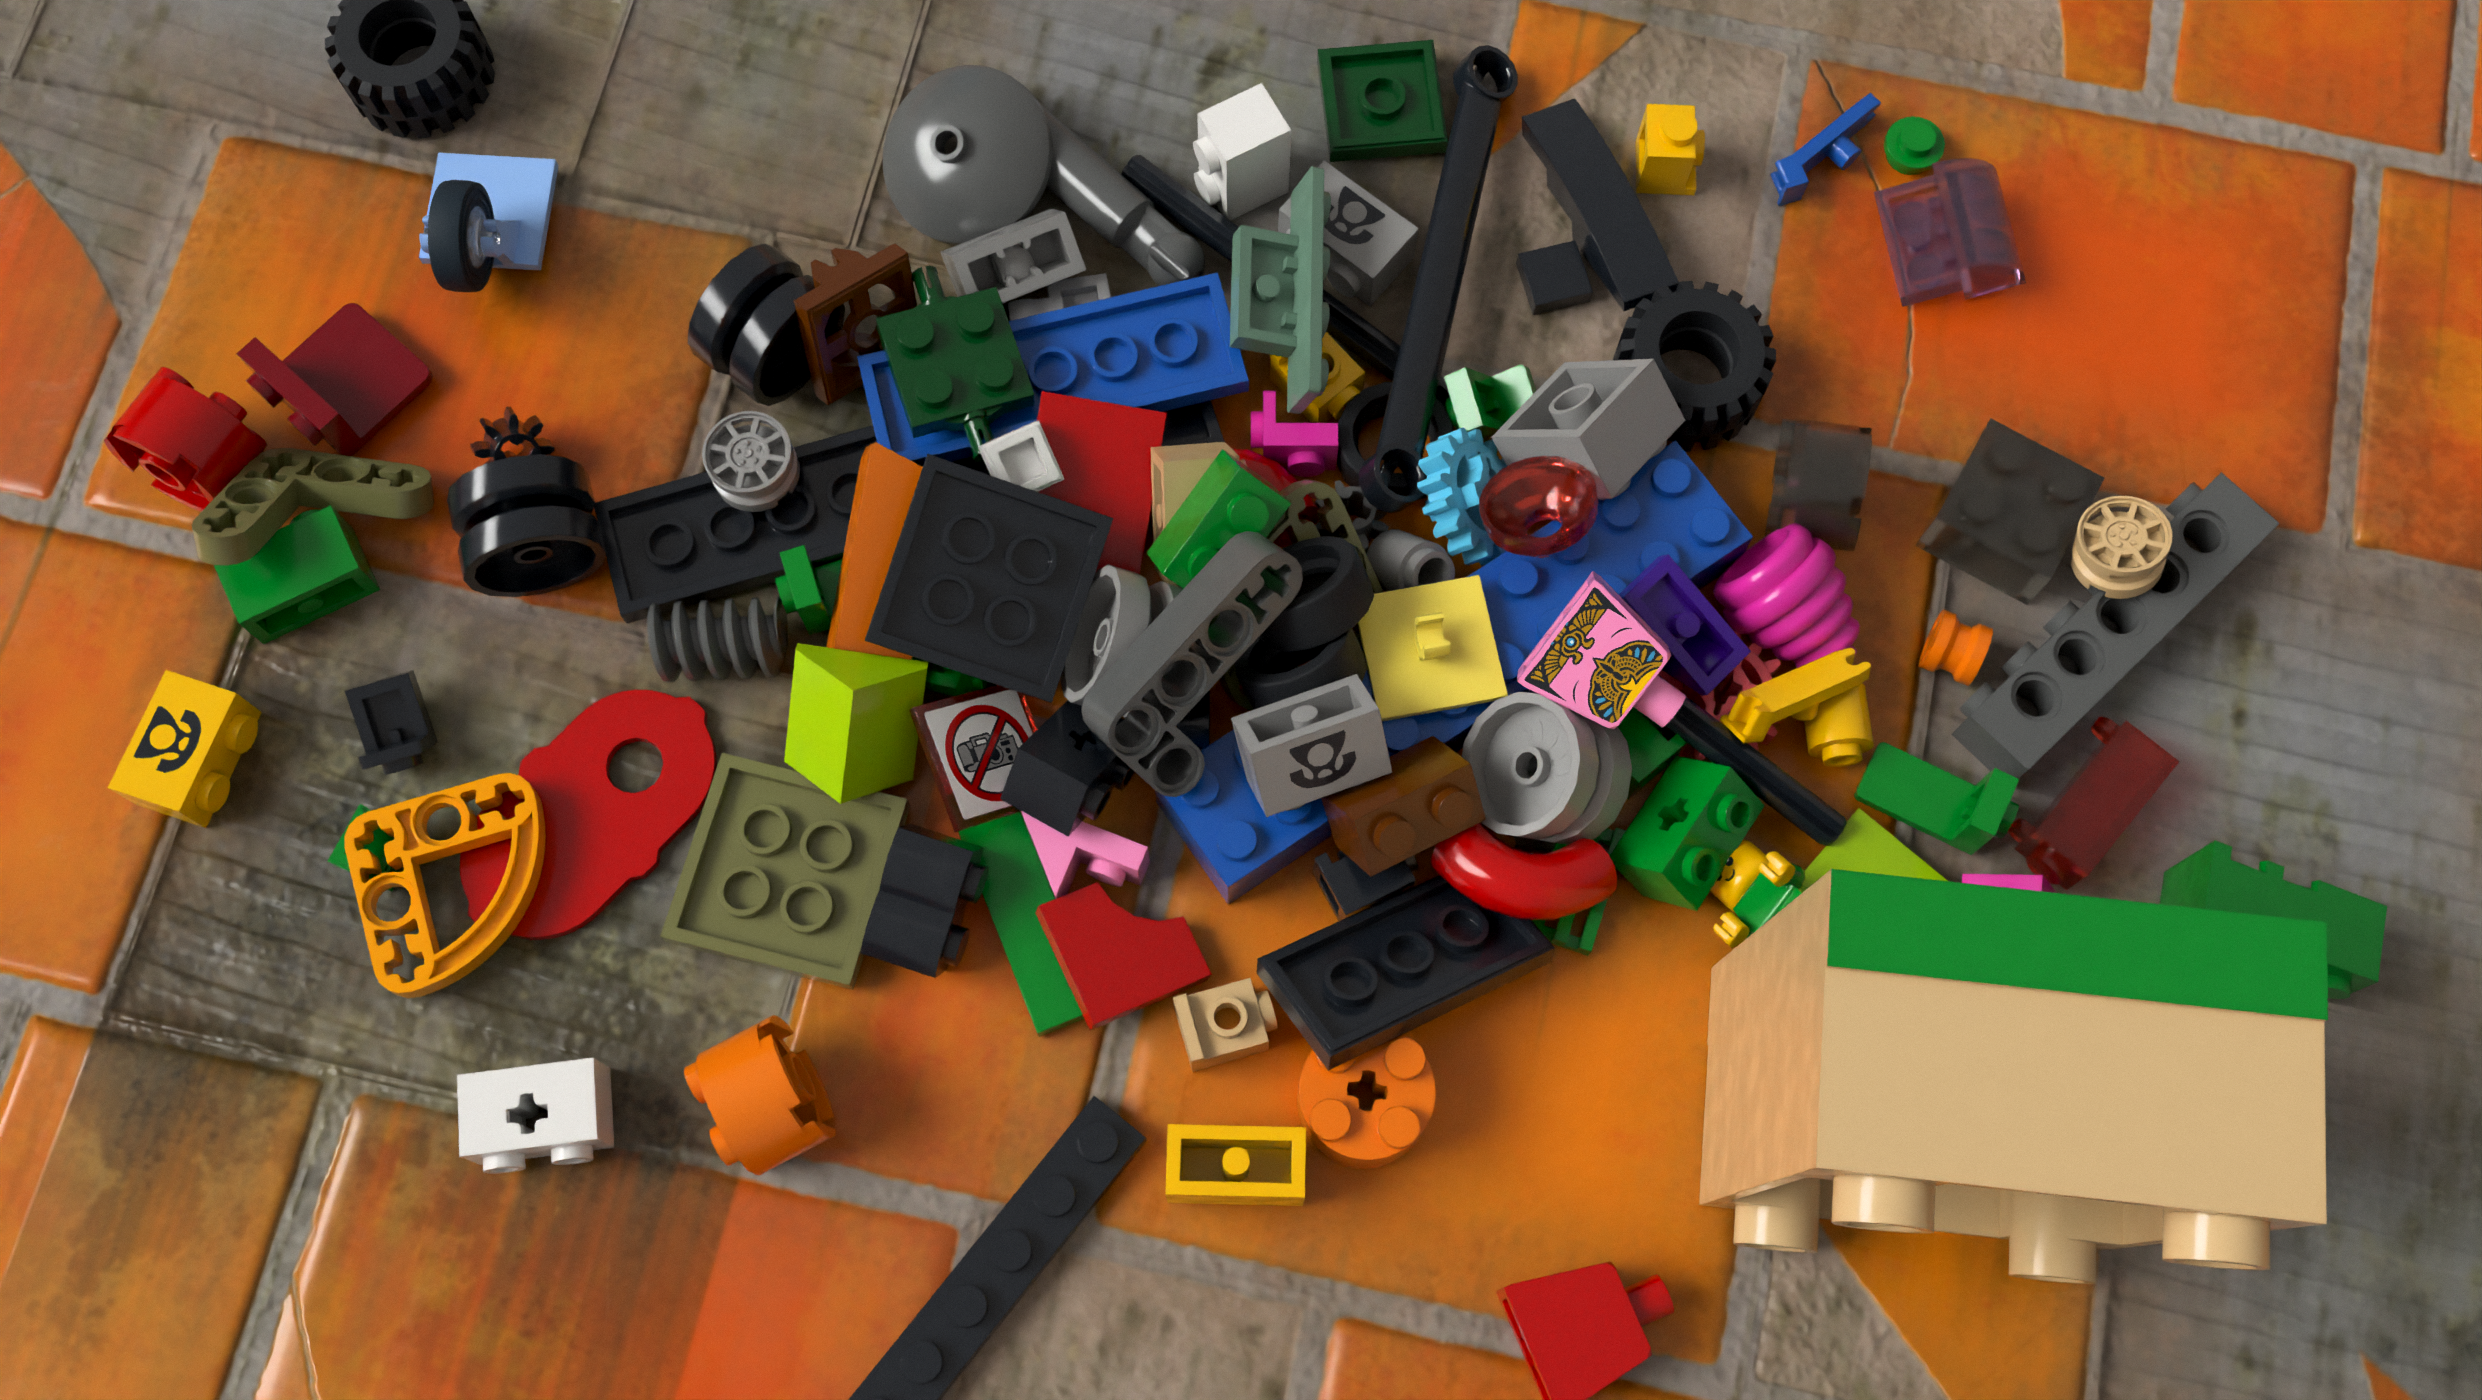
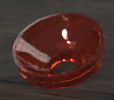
M1559 456L1530 457L1510 464L1489 480L1479 500V512L1489 537L1497 546L1507 552L1521 556L1544 558L1573 546L1589 532L1595 523L1598 513V492L1591 473L1581 464ZM1553 519L1562 524L1556 533L1547 537H1533L1527 533V530L1534 523L1541 520Z

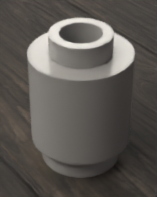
M1391 529L1381 533L1374 539L1367 551V557L1382 590L1386 592L1454 580L1455 577L1454 564L1441 545L1399 529Z

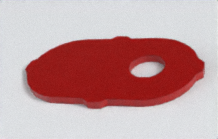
M627 690L614 693L587 707L548 746L534 748L520 761L518 775L532 785L541 799L546 839L544 861L537 888L523 918L510 936L528 940H546L565 936L584 927L596 918L633 880L646 879L659 866L661 852L700 813L704 807L717 768V755L712 736L707 728L708 714L691 697H673L653 690ZM634 742L650 743L657 747L662 755L663 767L661 775L655 784L644 791L636 793L623 792L613 785L610 780L609 767L611 759L619 749ZM511 790L502 793L503 803L501 805L484 811L481 810L477 815V830L485 827L479 815L499 811L507 820L516 816L515 806L525 802V799H518ZM512 838L460 854L461 883L469 901L468 916L474 922L486 910L499 888L507 867Z

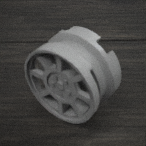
M757 411L737 412L715 424L704 441L702 450L704 467L718 494L726 503L734 508L749 512L765 511L779 505L777 501L785 496L787 492L792 493L799 479L800 464L788 433L775 418ZM743 421H753L752 425L733 427V425ZM760 423L767 424V425L771 426L772 428L766 427V426H761Z

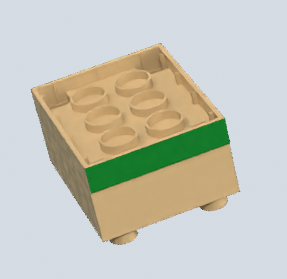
M1831 869L1711 968L1707 1038L1708 1058L1699 1205L1735 1209L1733 1244L1763 1250L1818 1253L1819 1219H1828L1836 1225L1867 1230L1900 1233H1934L1936 1231L2009 1240L2008 1275L2031 1280L2096 1284V1249L2110 1250L2162 1243V1260L2166 1262L2220 1269L2270 1270V1231L2327 1224L2324 1021L2328 1020L2327 922Z

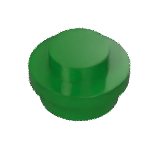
M1911 116L1899 119L1892 124L1884 139V150L1888 163L1893 169L1906 175H1917L1933 168L1939 162L1945 149V140L1940 129L1931 121L1921 117Z

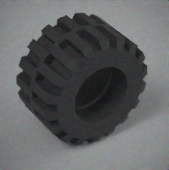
M342 0L338 4L341 15L330 17L327 28L332 36L325 38V50L330 57L327 61L358 111L364 118L367 117L372 126L384 131L389 128L393 136L406 138L410 131H414L418 139L431 137L432 130L441 128L444 134L455 129L453 122L459 118L467 122L476 114L472 106L475 103L484 104L488 98L489 92L485 85L494 83L495 71L491 63L495 62L492 50L466 1ZM421 46H431L424 55L415 61L404 65L392 66L394 61L408 50Z
M1693 281L1679 282L1675 292H1672L1666 285L1654 291L1651 301L1643 298L1635 306L1632 317H1628L1613 360H1655L1685 419L1666 441L1674 442L1676 440L1685 452H1691L1696 442L1701 443L1703 450L1717 447L1721 437L1728 442L1736 437L1742 426H1747L1754 416L1774 373L1771 370L1776 362V349L1769 347L1774 337L1770 326L1758 325L1762 313L1754 304L1748 308L1743 307L1740 304L1743 295L1731 289L1728 296L1717 292L1719 284L1707 281L1703 289H1694ZM1673 350H1690L1700 353L1717 367L1722 380L1711 384L1686 382L1675 376L1666 367L1661 355Z

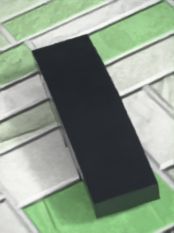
M1574 98L1522 116V135L1546 167L1547 187L1572 221V240H1576L1579 250L1623 311L1633 309L1643 298L1651 301L1654 291L1666 285L1672 292H1675L1679 281L1648 216L1609 147L1577 100Z

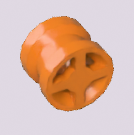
M1942 610L1925 641L1918 667L1930 672L1938 669L1945 670L1952 674L1954 681L1969 686L1978 674L1986 657L1993 636V628L1983 624H1976L1972 627L1960 623L1957 614Z

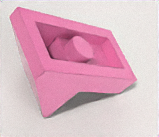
M1021 811L1055 899L1068 894L1080 863L1088 865L1086 869L1087 874L1106 884L1121 887L1124 880H1127L1139 886L1141 885L1150 864L1147 846L1083 821L1068 837Z

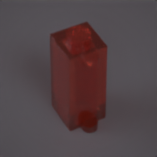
M2099 717L2092 725L2091 731L2101 743L2034 825L2024 819L2016 818L2008 830L2011 837L2018 842L2014 849L2026 858V864L2035 875H2043L2050 884H2059L2067 890L2088 876L2180 762L2127 720L2119 726L2107 717Z

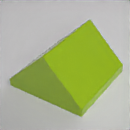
M797 643L784 762L840 804L913 780L928 662Z

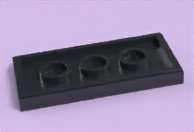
M1439 875L1258 958L1256 973L1329 1071L1551 963L1555 947L1532 920L1516 919L1485 909L1457 891Z

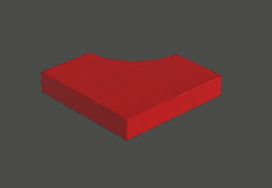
M1098 882L1041 904L1035 912L1090 1031L1206 982L1212 975L1184 916L1161 921L1134 916L1113 903Z

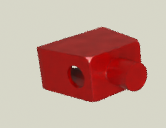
M1612 1262L1513 1283L1496 1292L1542 1400L1588 1399L1652 1356L1651 1347L1642 1327L1674 1313L1670 1294L1658 1274L1624 1287Z

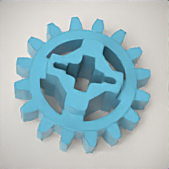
M1463 427L1440 436L1438 440L1427 444L1426 450L1429 456L1420 459L1418 463L1421 470L1427 475V479L1418 482L1417 487L1422 493L1428 495V500L1425 501L1426 505L1422 508L1423 513L1430 516L1432 522H1437L1433 530L1435 538L1443 535L1448 538V553L1451 556L1462 553L1466 565L1479 562L1482 566L1518 544L1516 536L1525 533L1526 527L1518 518V513L1526 511V504L1517 499L1516 494L1520 493L1517 479L1513 472L1508 473L1509 469L1506 463L1497 456V447L1493 440L1483 442L1481 430L1474 429L1467 432Z

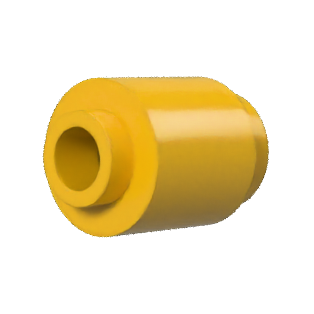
M1862 683L1857 687L1820 702L1817 716L1812 720L1804 721L1808 753L1812 757L1823 759L1825 766L1843 767L1856 764L1863 759L1862 753L1869 751L1874 746L1866 689Z

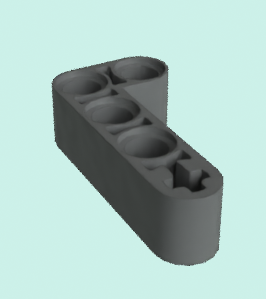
M1246 531L1235 535L1174 598L1085 696L1081 710L1083 720L1088 728L1158 793L1164 796L1177 797L1190 791L1201 779L1205 766L1203 754L1176 725L1293 601L1300 590L1303 580L1302 568L1297 559L1258 532ZM1220 613V615H1219V617L1217 618V620L1215 621V623H1213V624L1209 627L1210 622L1212 621V619H1213L1217 614ZM1174 662L1171 670L1163 676L1167 667ZM1129 712L1126 718L1121 723L1116 725L1119 719L1124 714ZM1168 751V753L1166 754V756H1165L1163 759L1160 760V758L1162 757V755H1164V754Z

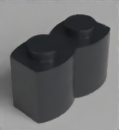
M910 823L898 827L885 863L880 890L866 926L861 954L934 978L944 973L949 964L958 966L965 952L970 933L968 928L961 926L967 902L974 904L978 902L988 876V866L980 864L983 847Z

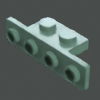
M1313 166L1310 167L1292 191L1290 234L1240 225L1234 233L1232 240L1230 347L1288 358L1287 412L1301 414L1317 396L1323 394L1329 375L1328 361L1322 358V338L1326 333L1330 314L1328 303L1323 302V281L1329 270L1330 250L1328 247L1323 246L1324 226L1330 213L1331 196L1329 192L1324 191V169Z

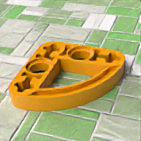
M512 773L496 774L368 811L356 817L348 826L344 836V846L370 958L378 982L388 991L401 997L416 998L455 983L489 959L509 938L523 918L539 882L544 861L546 839L541 799L537 791L523 777ZM510 790L518 799H525V802L515 806L516 816L507 820L499 811L479 815L485 825L484 828L477 830V818L468 804L470 800L475 799V803L483 811L498 807L503 803L502 793ZM451 807L457 809L461 815V825L458 832L447 840L438 841L431 839L427 832L429 817L441 808ZM380 828L387 835L394 836V840L384 844L387 864L395 870L404 867L403 872L382 873L379 858L370 850L364 849V845L374 841V830ZM512 838L507 867L492 901L479 919L462 936L440 951L419 865ZM370 874H379L369 880ZM392 887L406 888L411 896V905L408 912L396 921L387 922L381 920L377 914L376 907L379 897L384 891ZM417 928L419 929L418 934H408ZM404 935L409 952L419 959H424V964L414 969L415 979L408 982L407 979L399 974H393V968L403 964L401 946L393 939L384 942V936Z

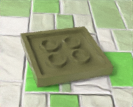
M721 753L660 937L667 943L854 990L864 958V954H861V947L866 926L880 890L883 870L898 827L905 825L911 806L908 799L875 792L840 804L797 771Z

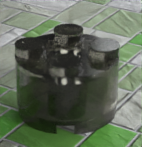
M1797 418L1794 420L1782 419L1778 448H1776L1771 481L1773 488L1771 501L1768 506L1764 537L1779 528L1782 529L1790 524L1797 523L1807 528L1813 538H1820L1833 550L1854 552L1861 519L1856 518V515L1860 513L1862 499H1865L1872 449L1871 427Z

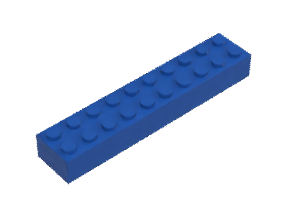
M1676 440L1666 446L1659 454L1650 458L1630 479L1629 487L1620 495L1605 500L1597 498L1583 500L1467 576H1480L1508 695L1516 692L1536 693L1517 682L1518 669L1592 571L1600 575L1619 595L1657 557L1669 554L1700 590L1721 576L1726 568L1746 551L1753 536ZM1366 670L1362 683L1374 700L1368 670ZM1494 701L1383 721L1382 725L1389 757L1431 736L1436 737L1453 751L1458 752L1463 748L1464 741L1476 718ZM1234 729L1201 750L1205 766L1202 777L1194 788L1177 797L1164 796L1155 790L1157 804L1228 905L1332 836L1321 798L1308 802L1300 808L1266 817L1247 782Z

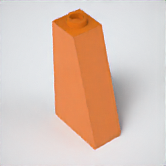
M877 442L866 447L860 461L826 647L911 660L912 656L864 641L923 468Z

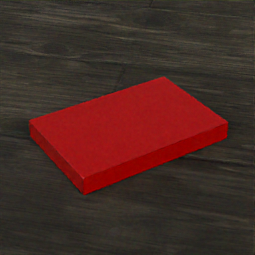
M1041 391L1037 421L1039 420L1064 480L1038 492L1113 518L1096 572L1109 564L1140 575L1152 504L1150 447L1161 446L1167 413Z

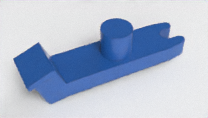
M1872 93L1858 101L1794 154L1775 163L1777 171L1772 172L1770 176L1779 193L1778 206L1802 199L1809 183L1806 173L1826 157H1829L1841 170L1848 168L1858 158L1862 150L1850 138L1875 117L1876 114L1873 111L1881 105V102Z

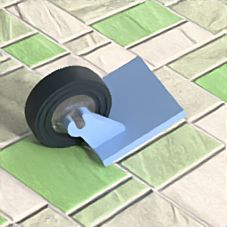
M438 153L427 216L422 218V222L425 225L424 232L419 234L421 245L419 259L422 264H431L434 276L443 289L453 292L470 293L481 291L490 278L492 268L541 270L559 167L556 159Z

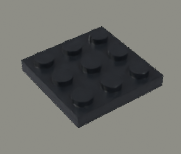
M927 454L864 641L1052 703L1113 518Z

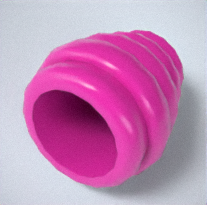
M1793 523L1768 534L1741 554L1717 579L1713 593L1716 600L1725 607L1723 616L1726 622L1737 633L1747 634L1749 640L1762 647V649L1770 648L1778 659L1782 661L1793 660L1798 668L1846 648H1853L1855 655L1857 653L1852 644L1858 637L1860 625L1857 620L1851 617L1853 600L1844 592L1846 576L1834 566L1836 555L1833 549L1820 538H1813L1810 531L1804 526Z

